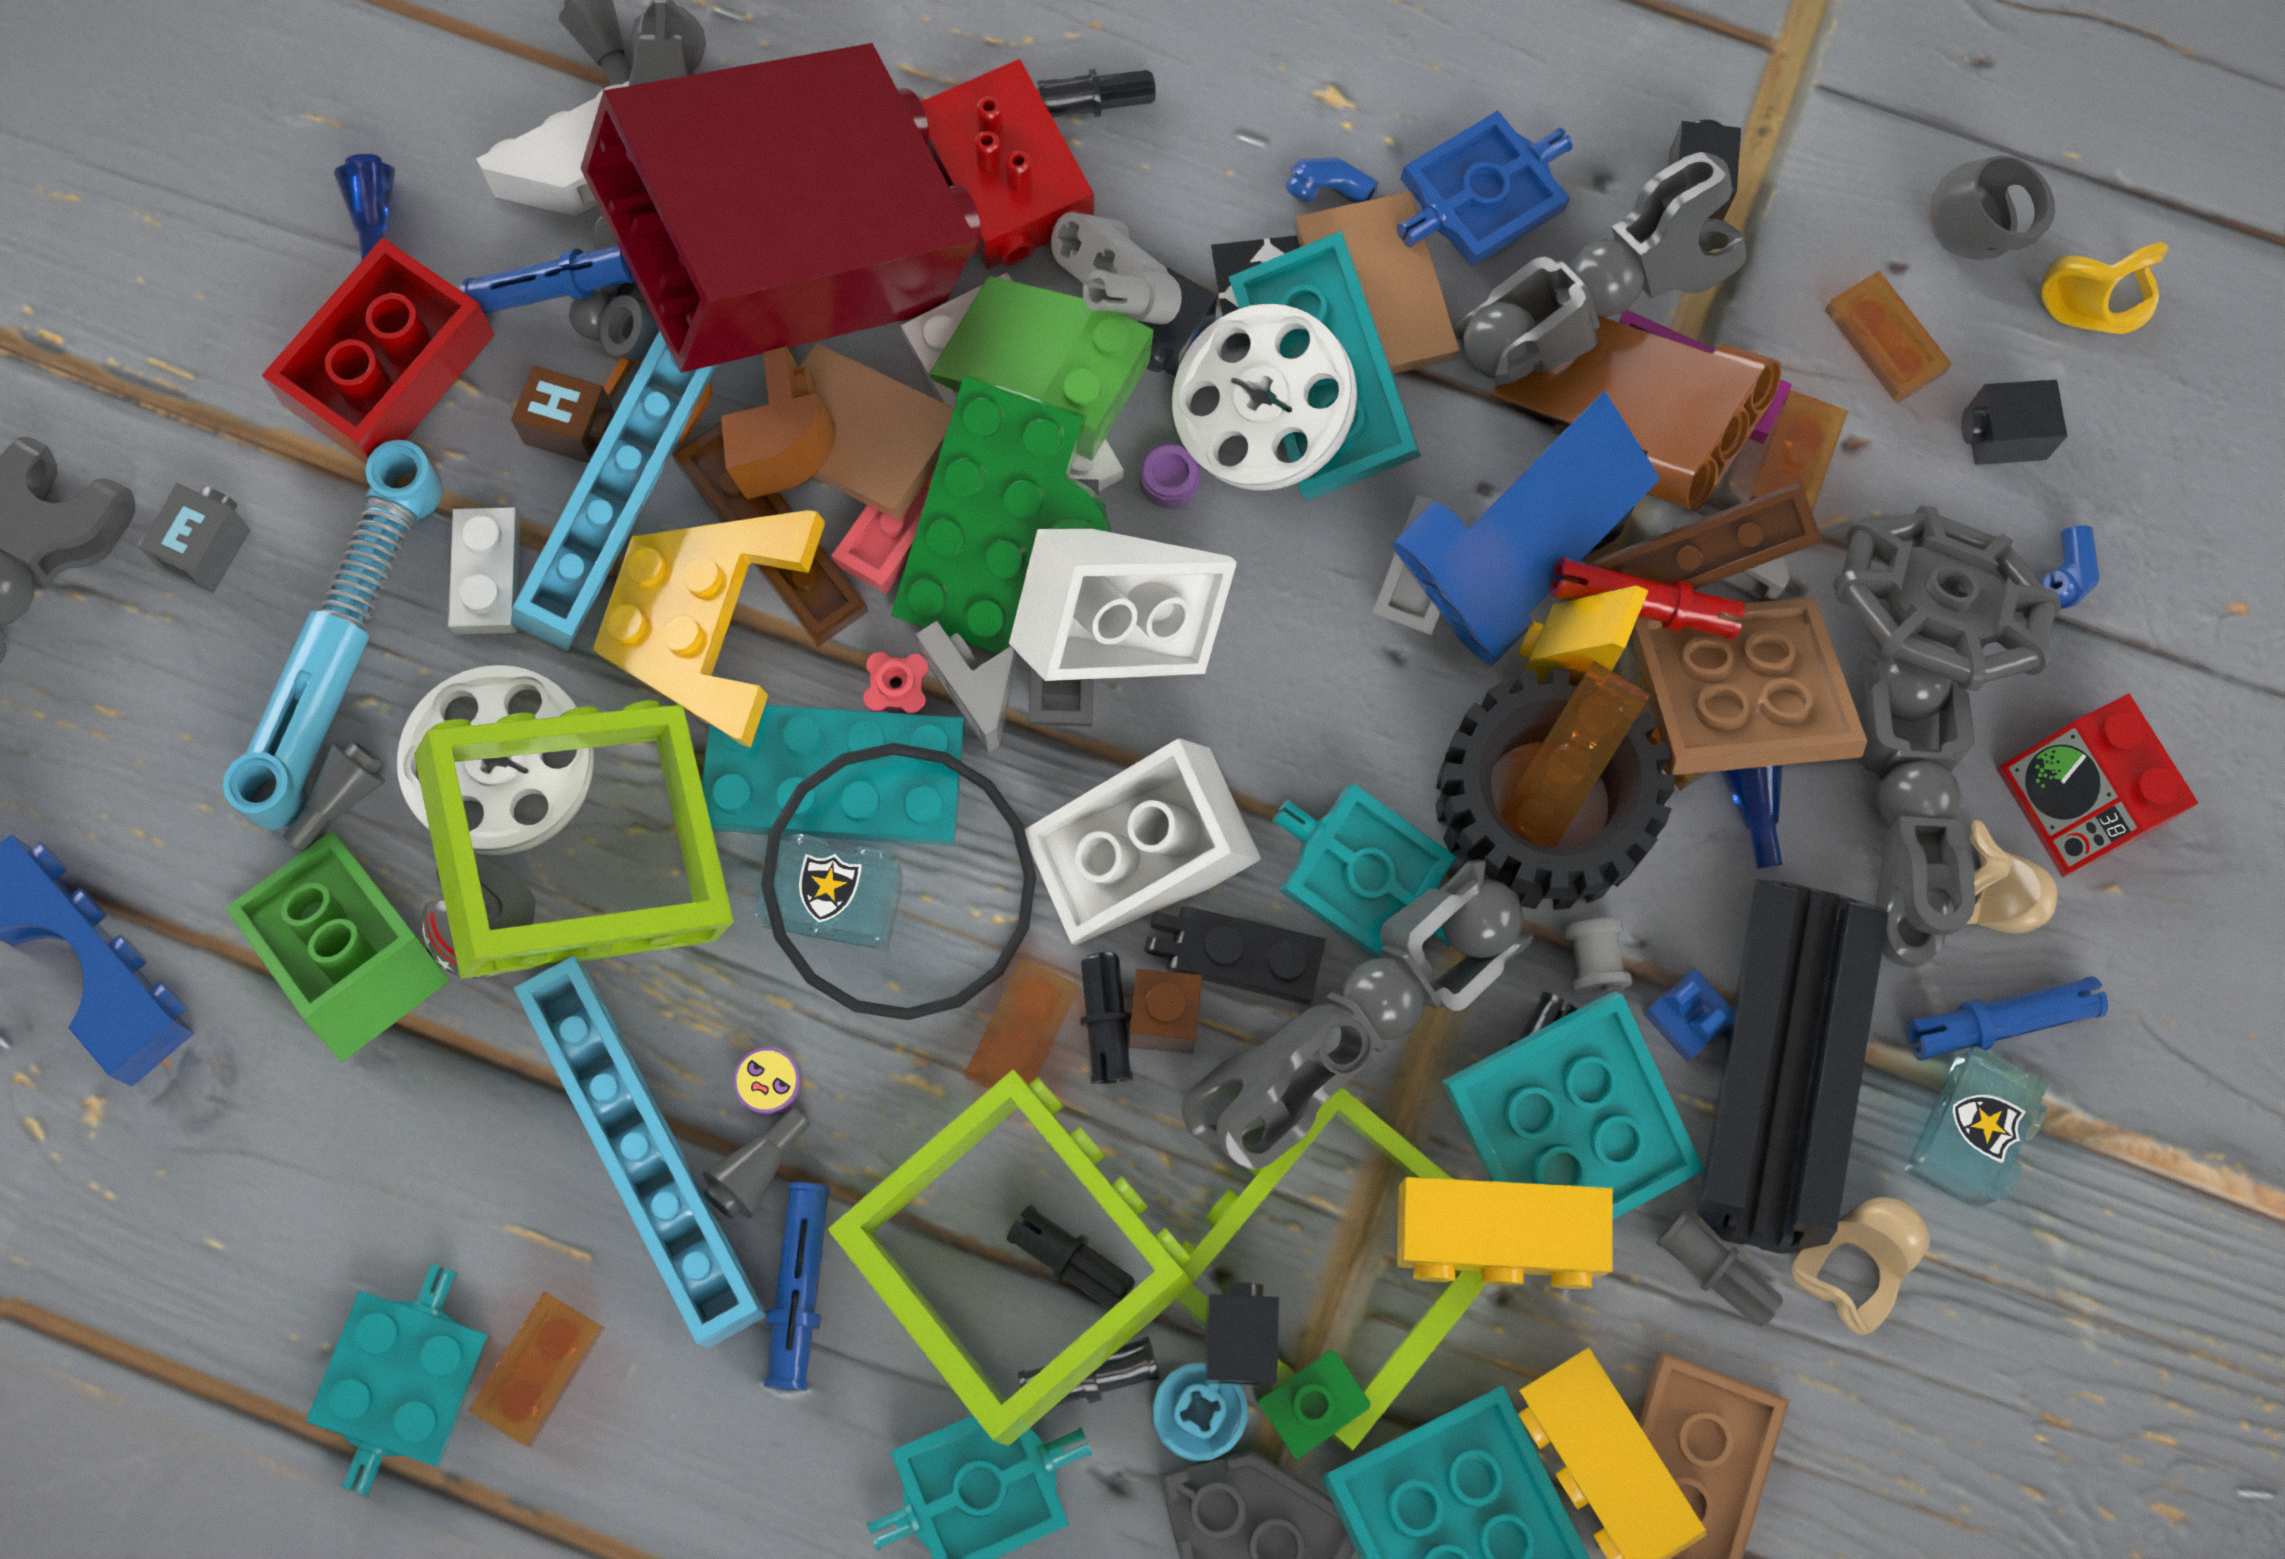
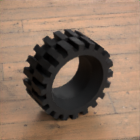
M1553 668L1546 682L1538 684L1536 671L1533 670L1518 674L1510 690L1506 688L1503 681L1489 689L1482 705L1480 706L1475 702L1464 715L1459 729L1455 731L1438 773L1436 789H1441V794L1435 806L1438 822L1447 820L1448 823L1443 840L1449 852L1452 853L1460 848L1462 849L1466 858L1461 868L1469 861H1486L1485 874L1502 881L1509 889L1522 893L1520 898V905L1522 907L1536 909L1542 899L1545 898L1552 899L1553 910L1570 909L1579 897L1584 896L1587 904L1602 898L1612 885L1618 887L1623 883L1658 841L1656 837L1666 826L1672 809L1666 807L1665 803L1675 791L1674 774H1662V769L1671 758L1667 742L1663 741L1651 745L1649 737L1658 724L1648 711L1635 720L1627 712L1634 697L1621 687L1612 700L1600 694L1599 690L1604 678L1587 673L1581 686L1569 684L1570 669ZM1538 742L1560 744L1580 753L1598 771L1607 791L1608 814L1604 829L1591 840L1566 848L1544 847L1522 838L1505 823L1494 803L1491 777L1493 767L1498 760L1517 747Z

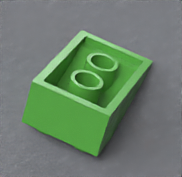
M988 276L931 369L929 378L958 393L963 376L970 375L1087 415L1076 453L1093 461L1150 363L1154 330L1121 313L1090 310L1086 306L1084 298Z
M333 830L225 907L301 1017L341 1062L345 1061L451 981Z

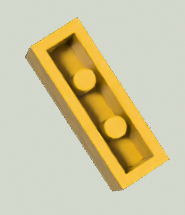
M1406 1177L1399 1185L1397 1267L1414 1268V1279L1420 1281L1452 1282L1455 1281L1456 1270L1482 1272V1283L1490 1285H1523L1524 1274L1551 1276V1287L1591 1289L1592 1278H1601L1612 1272L1613 1188Z
M1589 1347L1519 1390L1529 1407L1519 1412L1518 1415L1538 1448L1542 1449L1552 1443L1566 1467L1556 1472L1555 1475L1577 1510L1589 1503L1604 1526L1603 1529L1593 1534L1607 1559H1670L1707 1536L1703 1524Z

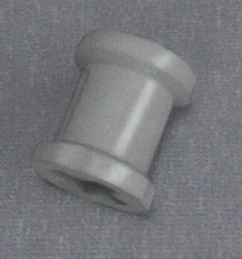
M1591 919L1573 923L1564 928L1565 939L1573 942L1578 978L1573 982L1575 993H1606L1624 989L1633 984L1631 974L1623 969L1618 934L1624 930L1621 919Z

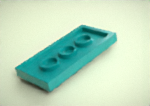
M1342 231L1229 277L1239 309L1259 304H1278L1302 310L1318 319L1341 343L1352 363L1357 384V402L1354 419L1343 444L1330 461L1310 477L1298 482L1301 495L1306 501L1422 456L1349 245ZM1293 329L1286 333L1280 343L1282 357L1293 359L1303 355L1310 344L1309 332L1304 329ZM1325 378L1313 384L1308 395L1310 406L1316 409H1323L1332 405L1338 397V382L1334 379ZM1270 387L1266 390L1271 405L1275 404L1286 412L1292 411L1284 407L1276 399ZM1292 432L1282 438L1290 463L1296 462L1304 456L1308 446L1305 434Z
M765 705L751 748L740 745L725 733L709 724L702 789L712 831L769 834V830L797 785L843 753L889 743H898L947 752L962 762L965 731L964 718ZM898 755L849 764L805 795L781 835L955 846L961 775L942 763Z

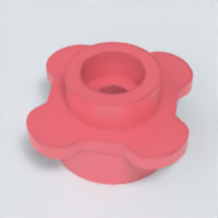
M876 652L868 658L866 668L871 674L870 688L865 691L863 700L870 711L882 712L885 710L890 713L917 714L925 707L926 698L922 693V678L928 674L929 667L923 656L910 654L907 658L889 657L885 652ZM892 679H901L902 685L899 688L891 687L890 682Z

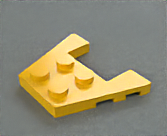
M805 510L632 536L592 651L609 664L659 695L665 696L678 705H683V708L690 714L725 733L735 742L751 748L768 694L759 685L713 677L712 673L749 564L755 563L809 573L825 525L824 519L817 511Z

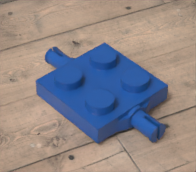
M1496 111L1405 165L1400 179L1421 204L1423 211L1397 225L1400 239L1406 238L1404 244L1412 247L1415 243L1438 231L1449 239L1471 268L1565 211L1570 197L1552 177L1548 163L1572 150L1573 143L1570 135L1568 134L1564 137L1566 130L1557 128L1553 133L1536 143H1532L1527 138L1518 134L1502 114Z

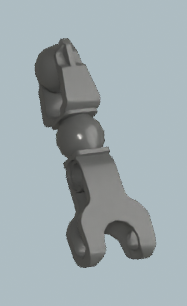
M1474 860L1466 862L1441 889L1430 888L1383 923L1380 937L1384 947L1380 949V952L1384 958L1371 959L1356 966L1344 982L1342 996L1331 992L1325 997L1328 1002L1326 1005L1314 1006L1308 1009L1263 1045L1242 1052L1222 1062L1191 1088L1182 1103V1116L1187 1130L1194 1137L1211 1146H1221L1224 1153L1232 1161L1245 1168L1260 1169L1270 1165L1306 1136L1315 1122L1317 1111L1322 1104L1363 1070L1370 1061L1373 1051L1380 1053L1386 1048L1382 1040H1393L1412 1031L1423 1016L1424 1004L1434 1008L1440 1006L1450 1011L1464 1010L1503 973L1504 963L1529 947L1534 935L1530 932L1521 931L1524 913L1518 896L1502 881L1491 877H1484L1486 861ZM1442 926L1446 940L1459 953L1467 957L1434 980L1431 963L1425 959L1422 945L1427 938ZM1340 1026L1341 1039L1339 1045L1334 1051L1327 1054V1038L1334 1029ZM1228 1098L1232 1101L1220 1115L1216 1125H1206L1204 1113L1207 1105L1212 1100ZM1264 1126L1261 1141L1251 1148H1244L1241 1137L1251 1130Z

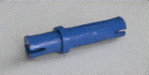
M617 245L584 253L581 249L567 250L556 260L518 267L513 270L478 278H467L461 284V291L478 302L484 314L568 295L576 300L590 297L595 289L626 282L634 283L636 281Z
M2089 976L2083 980L1984 1004L1978 999L1963 1002L1959 1010L1923 1019L1909 1020L1906 1025L1907 1040L1909 1045L1921 1042L1920 1047L1913 1048L1912 1050L1913 1055L1919 1061L1966 1048H1971L1974 1052H1981L1991 1049L1995 1041L2093 1017H2103L2108 1011L2107 995L2105 991L2091 995V991L2100 989L2102 984L2096 977Z
M791 1182L788 1185L789 1199L781 1247L775 1308L768 1310L766 1325L772 1326L764 1387L788 1391H807L806 1377L812 1331L820 1329L821 1315L815 1314V1306L823 1255L827 1202L831 1187L816 1183ZM804 1224H807L801 1277L797 1279L802 1227ZM799 1294L793 1347L788 1351L794 1295Z

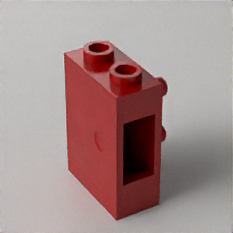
M1017 59L920 101L928 123V148L948 186L959 185L970 194L977 208L981 226V239L977 252L987 270L1002 263L1004 265L1019 263L1030 256L1034 249L1051 242L1053 228L1058 219L1065 213L1076 212L1094 215V193L1021 59Z

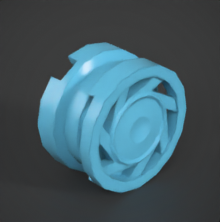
M1205 1363L1186 1364L1171 1372L1158 1387L1152 1406L1153 1427L1161 1443L1175 1456L1193 1462L1213 1460L1230 1451L1243 1435L1248 1419L1247 1399L1241 1386L1205 1384Z

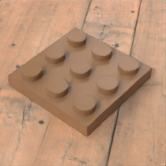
M1815 597L1744 603V618L1737 616L1727 617L1718 614L1720 619L1742 624L1738 635L1733 640H1727L1722 636L1683 627L1681 631L1664 629L1661 621L1638 616L1630 637L1652 711L1658 724L1657 727L1662 742H1667L1671 758L1668 761L1671 774H1693L1860 758L1863 756L1867 739Z

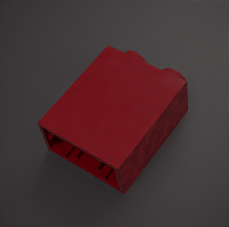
M873 43L603 90L580 169L680 373L760 355L765 351L785 346L787 348L916 318L947 302L970 257L975 255L980 245L981 226L973 199L963 187L959 185L948 186L928 148V123L919 98L909 88H896Z

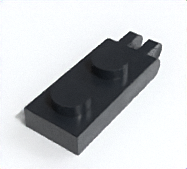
M1188 906L1181 907L1179 917L1164 913H1153L1150 927L1158 931L1174 934L1173 941L1148 937L1144 951L1154 956L1167 958L1166 970L1202 975V980L1310 1006L1326 941L1325 938Z

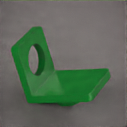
M1327 1351L1267 1395H1263L1256 1400L1296 1460L1370 1408L1369 1399L1335 1351Z

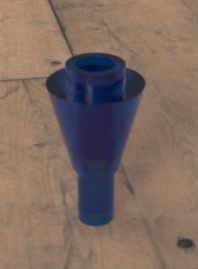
M373 154L349 156L345 159V164L337 167L333 172L354 228L359 232L361 261L380 239L384 237L383 230L386 229L395 177V168L389 164L382 163V158Z
M1783 765L1720 771L1746 829H1750L1757 869L1783 865L1776 824H1779Z

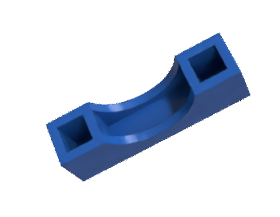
M10 834L0 842V940L12 947L28 941L46 938L65 940L71 945L79 958L84 983L79 1008L68 1029L108 1076L129 1086H134L194 1034L180 1017L188 1009L183 1001L164 982L159 981L154 986L139 970L147 963L144 956L123 935L119 934L112 939L99 924L107 917V914L82 888H78L74 893L60 878L67 871V868L45 844L39 842L32 848Z

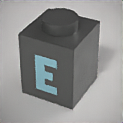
M176 482L138 547L159 569L214 593L251 530L235 512L238 505L230 497L208 486H203L200 492H196Z

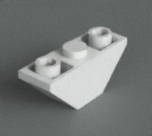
M629 81L622 85H611L603 90L628 86ZM603 90L596 98L569 112L562 111L553 114L541 126L516 139L502 140L495 144L488 153L476 158L494 197L571 216H577L598 205L580 167Z

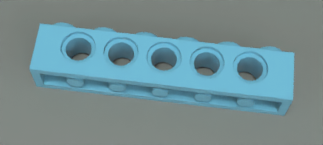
M659 330L512 607L510 624L566 652L569 651L718 365L680 373Z
M572 956L514 987V991L696 1344L710 1349L765 1318L767 1312L711 1205L704 1196L700 1184L589 972Z

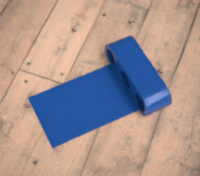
M1603 391L1469 529L1446 506L1433 501L1392 542V547L1463 644L1487 664L1494 665L1533 625V620L1529 614L1550 593V581H1560L1565 578V576L1552 574L1559 558L1563 556L1580 562L1661 478L1607 393Z

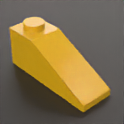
M1632 586L1553 604L1544 624L1533 620V625L1529 627L1517 654L1529 659L1523 673L1535 670L1538 684L1546 682L1553 668L1570 669V685L1581 686L1587 673L1604 678L1602 688L1627 645L1648 590L1639 586Z

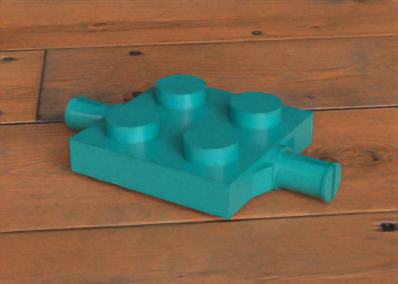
M1354 783L1344 788L1330 812L1318 821L1291 803L1289 799L1278 809L1279 813H1276L1272 820L1273 823H1277L1303 842L1300 847L1298 861L1282 884L1279 892L1374 959L1384 958L1380 952V949L1384 947L1380 937L1383 923L1430 888L1439 889L1440 882L1456 858L1455 855ZM1440 926L1432 935L1444 942L1447 947H1451L1452 945L1446 940L1442 926Z
M430 1263V1268L416 1302L390 1301L364 1291H358L306 1419L307 1423L341 1434L348 1442L357 1447L345 1480L341 1484L342 1488L350 1491L355 1490L356 1493L369 1496V1491L383 1456H406L435 1467L440 1466L491 1336L459 1325L446 1312L441 1311L457 1272Z
M971 1415L890 1451L903 1483L904 1507L872 1522H866L870 1535L896 1524L895 1529L872 1539L876 1550L879 1551L882 1547L915 1533L917 1538L929 1549L933 1559H996L1069 1526L1070 1523L1057 1494L1055 1470L1085 1456L1093 1455L1088 1442L1065 1453L1062 1452L1064 1448L1086 1439L1082 1427L1046 1444L1029 1428L1010 1446H1006L993 1441L974 1415Z

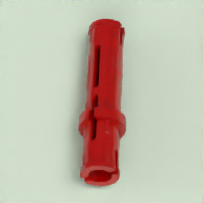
M1563 556L1559 558L1553 569L1552 574L1577 580V583L1566 580H1551L1550 595L1555 598L1562 597L1575 600L1627 587L1639 586L1648 590V593L1638 616L1661 621L1664 629L1681 631L1683 627L1722 636L1727 640H1733L1742 627L1741 623L1718 618V614L1727 617L1737 616L1744 618L1745 606L1743 601L1693 591L1692 584L1675 580L1671 585L1573 561Z

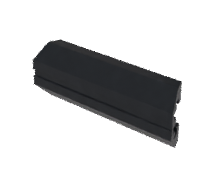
M1756 879L1697 1214L1723 1241L1740 1245L1748 1244L1760 1247L1761 1250L1784 1254L1829 1244L1837 1231L1889 914L1884 908L1842 894L1790 882Z

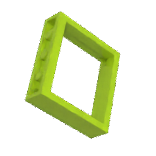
M646 700L630 704L623 708L622 711L599 713L596 707L584 706L570 709L562 713L560 717L536 719L534 714L524 712L507 715L500 718L496 723L471 725V722L466 719H452L440 722L426 731L414 753L460 979L553 966L572 956L580 962L715 942L734 923L683 705L660 707L659 702ZM656 741L693 902L490 930L455 762Z
M1014 1069L828 1228L831 1235L992 1440L1006 1446H1010L1195 1283L1182 1268L1191 1257L1166 1227L1155 1235L1139 1217L1148 1206L1123 1176L1112 1184L1097 1167V1164L1106 1157L1099 1147L1080 1126L1071 1134L1054 1116L1064 1106L1039 1077L1028 1085ZM1020 1108L1155 1271L1012 1397L1006 1400L874 1232L1016 1109Z
M1342 1087L1322 1104L1317 1111L1315 1122L1306 1136L1270 1165L1260 1169L1247 1168L1256 1177L1240 1196L1229 1189L1205 1217V1220L1213 1226L1212 1230L1197 1247L1188 1240L1181 1245L1191 1257L1182 1268L1196 1282L1335 1115L1341 1118L1410 1177L1452 1178ZM1458 1271L1455 1275V1281L1448 1283L1362 1391L1370 1401V1408L1330 1436L1346 1452L1353 1451L1487 1285L1482 1283V1272ZM1192 1285L1173 1303L1206 1330L1207 1297ZM1278 1359L1277 1383L1271 1386L1273 1389L1296 1374L1280 1359Z

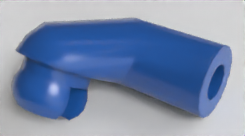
M1337 157L1301 159L1291 168L1294 173L1287 181L1286 188L1291 195L1305 202L1315 199L1319 187L1332 188L1353 202L1359 203L1371 200L1379 182Z
M2073 526L2061 532L2065 562L2054 572H2048L2041 581L2045 588H2050L2057 592L2061 602V609L2076 606L2099 582V569L2093 528L2091 526Z

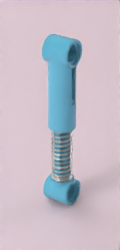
M393 440L385 442L374 449L369 456L365 468L367 482L370 484L366 494V499L368 500V503H366L367 510L361 513L363 520L357 523L359 530L352 533L354 540L348 542L350 550L344 552L346 560L339 562L341 570L334 572L337 580L330 582L332 590L325 592L328 600L321 602L323 610L309 612L246 753L233 761L225 772L222 784L225 798L234 809L261 829L277 830L285 828L292 824L304 810L306 802L304 784L370 638L369 634L364 631L367 628L363 623V619H371L370 614L367 612V610L375 609L371 601L372 599H380L376 590L385 589L380 581L389 579L387 573H385V570L393 569L389 561L398 559L394 550L402 549L400 543H398L399 540H406V536L402 532L410 530L413 521L422 519L432 513L441 502L443 493L441 479L420 447L410 441ZM416 473L412 483L406 487L393 488L396 480L402 475ZM276 780V788L271 797L263 802L254 803L253 798L257 788L266 781Z

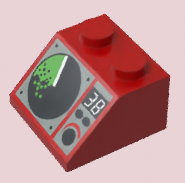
M2130 693L2071 722L1996 769L2063 878L2169 824L2199 804Z

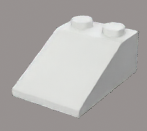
M1037 529L1009 644L1045 681L1205 674L1237 562L1231 556L1096 529Z
M1180 738L1024 829L1029 849L1071 944L1076 945L1209 890L1261 860L1210 748Z

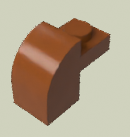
M787 346L763 352L769 404L721 416L726 470L746 500L785 491L800 485L823 466L833 448L836 433L835 423L816 393L809 369L807 367L799 369Z

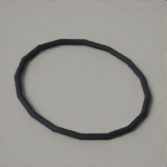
M889 743L843 753L797 785L769 830L761 887L774 939L807 984L853 1012L911 1020L959 1008L1004 974L1030 927L1036 873L1023 823L991 780L947 752ZM890 755L942 763L982 788L1013 831L1024 874L1018 926L994 967L956 996L909 1008L857 1000L816 975L785 933L774 888L781 834L805 795L846 765Z

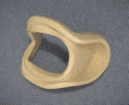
M1973 820L1970 825L1972 832L1969 839L1973 847L1978 851L1981 868L1974 871L1975 908L1972 917L1966 924H1978L2003 933L2020 934L2035 930L2049 922L2054 915L2057 904V886L2052 876L2038 864L2003 851L1994 842L1984 823L1980 820Z
M1887 1197L1869 1199L1839 1220L1837 1231L1829 1244L1799 1250L1792 1264V1276L1811 1295L1824 1301L1833 1302L1836 1305L1840 1319L1849 1329L1859 1335L1870 1334L1884 1322L1891 1312L1897 1298L1901 1280L1917 1266L1926 1254L1930 1243L1927 1224L1921 1214L1904 1201ZM1844 1243L1855 1244L1866 1251L1875 1261L1879 1271L1880 1280L1876 1292L1857 1310L1853 1300L1841 1289L1817 1279L1818 1273L1828 1255L1837 1246Z

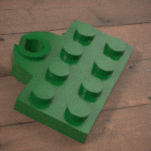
M970 375L963 376L893 606L892 617L924 628L938 621L947 636L951 637L958 633L966 643L998 654L1011 646L1009 641L1037 529H1096L1112 533L1105 510L1107 506L1092 488L1069 477L1087 415Z

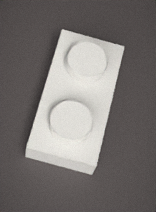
M515 507L453 509L448 627L454 635L517 633V627L510 624L512 607L518 598L520 515Z

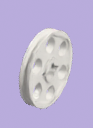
M1252 305L1235 310L1216 320L1195 339L1185 353L1179 365L1173 386L1172 411L1177 433L1188 453L1196 462L1219 480L1247 490L1267 491L1280 489L1310 477L1329 462L1339 450L1354 419L1357 402V384L1354 369L1347 352L1330 330L1318 319L1302 310L1286 305ZM1293 329L1307 330L1310 334V344L1305 353L1293 359L1282 357L1280 343L1286 333ZM1236 333L1249 335L1251 345L1248 354L1242 360L1235 363L1223 361L1221 349L1224 341ZM1325 378L1336 380L1339 385V393L1335 402L1323 409L1311 407L1308 395L1313 384ZM1240 382L1254 391L1259 389L1266 392L1270 387L1276 399L1284 407L1292 411L1286 412L1275 404L1270 406L1262 403L1258 407L1252 396L1244 388L1237 385V383ZM1206 386L1216 387L1220 394L1219 404L1216 409L1209 415L1195 416L1191 410V400L1196 391ZM1292 432L1305 434L1308 446L1304 456L1293 463L1280 461L1277 449L1281 439ZM1239 435L1245 437L1248 442L1246 457L1235 466L1227 467L1221 465L1218 455L1221 444L1231 436Z
M505 665L483 666L463 671L432 689L409 716L402 731L397 752V773L400 788L405 801L418 820L429 830L420 781L417 779L415 772L416 762L414 753L426 731L430 730L434 725L446 721L445 710L452 700L462 696L474 698L478 703V712L471 721V725L496 723L500 718L509 715L508 705L510 699L519 691L527 689L541 694L542 704L535 715L536 719L560 717L562 713L577 708L566 692L557 684L536 672ZM577 749L573 762L560 769L546 766L543 761V753L508 756L517 769L527 774L521 773L510 766L506 768L495 766L491 773L488 774L489 768L482 759L455 762L463 802H479L484 810L482 822L477 828L470 831L474 854L502 856L519 853L544 843L560 832L578 812L589 791L594 770V749ZM528 794L542 795L548 801L546 816L534 825L520 824L514 817V809L517 802Z

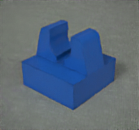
M1695 968L1647 1009L1643 1015L1686 1062H1689L1730 1026L1733 1009Z

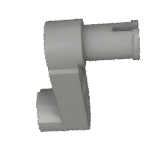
M1076 212L1065 213L1058 219L1051 236L1053 256L1059 265L1084 284L1083 298L1090 310L1096 312H1117L1137 322L1160 325L1168 324L1175 318L1181 305L1179 283L1173 276L1167 273L1166 267L1129 240V228L1124 222L1118 219Z

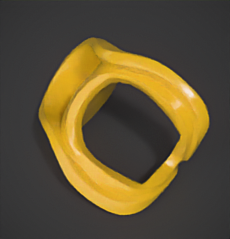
M2160 241L2142 247L2111 266L2083 256L2069 255L2061 257L2048 267L2041 280L2040 294L2042 302L2051 316L2068 326L2114 334H2126L2135 331L2152 318L2157 308L2159 292L2150 266L2163 262V257L2167 254L2168 244ZM2133 272L2140 286L2144 301L2124 312L2113 313L2109 310L2110 294L2121 279Z

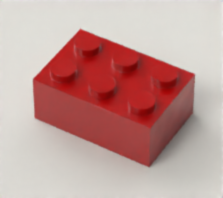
M382 237L261 376L284 407L367 464V460L374 449L383 443L393 440L405 441L492 340L495 334L478 302Z

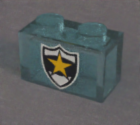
M791 835L790 842L780 840L774 888L785 932L888 951L904 881L900 863L891 861L892 855L890 853L873 847L856 846L852 854L828 849L829 843L827 841L809 835ZM760 887L755 915L762 928L772 929L762 887Z
M1977 1046L1959 1055L1954 1060L1904 1172L1975 1209L1996 1202L1998 1198L2004 1200L2013 1190L2021 1173L2022 1166L2015 1162V1159L2024 1139L2031 1141L2045 1120L2047 1106L2041 1104V1101L2049 1083Z

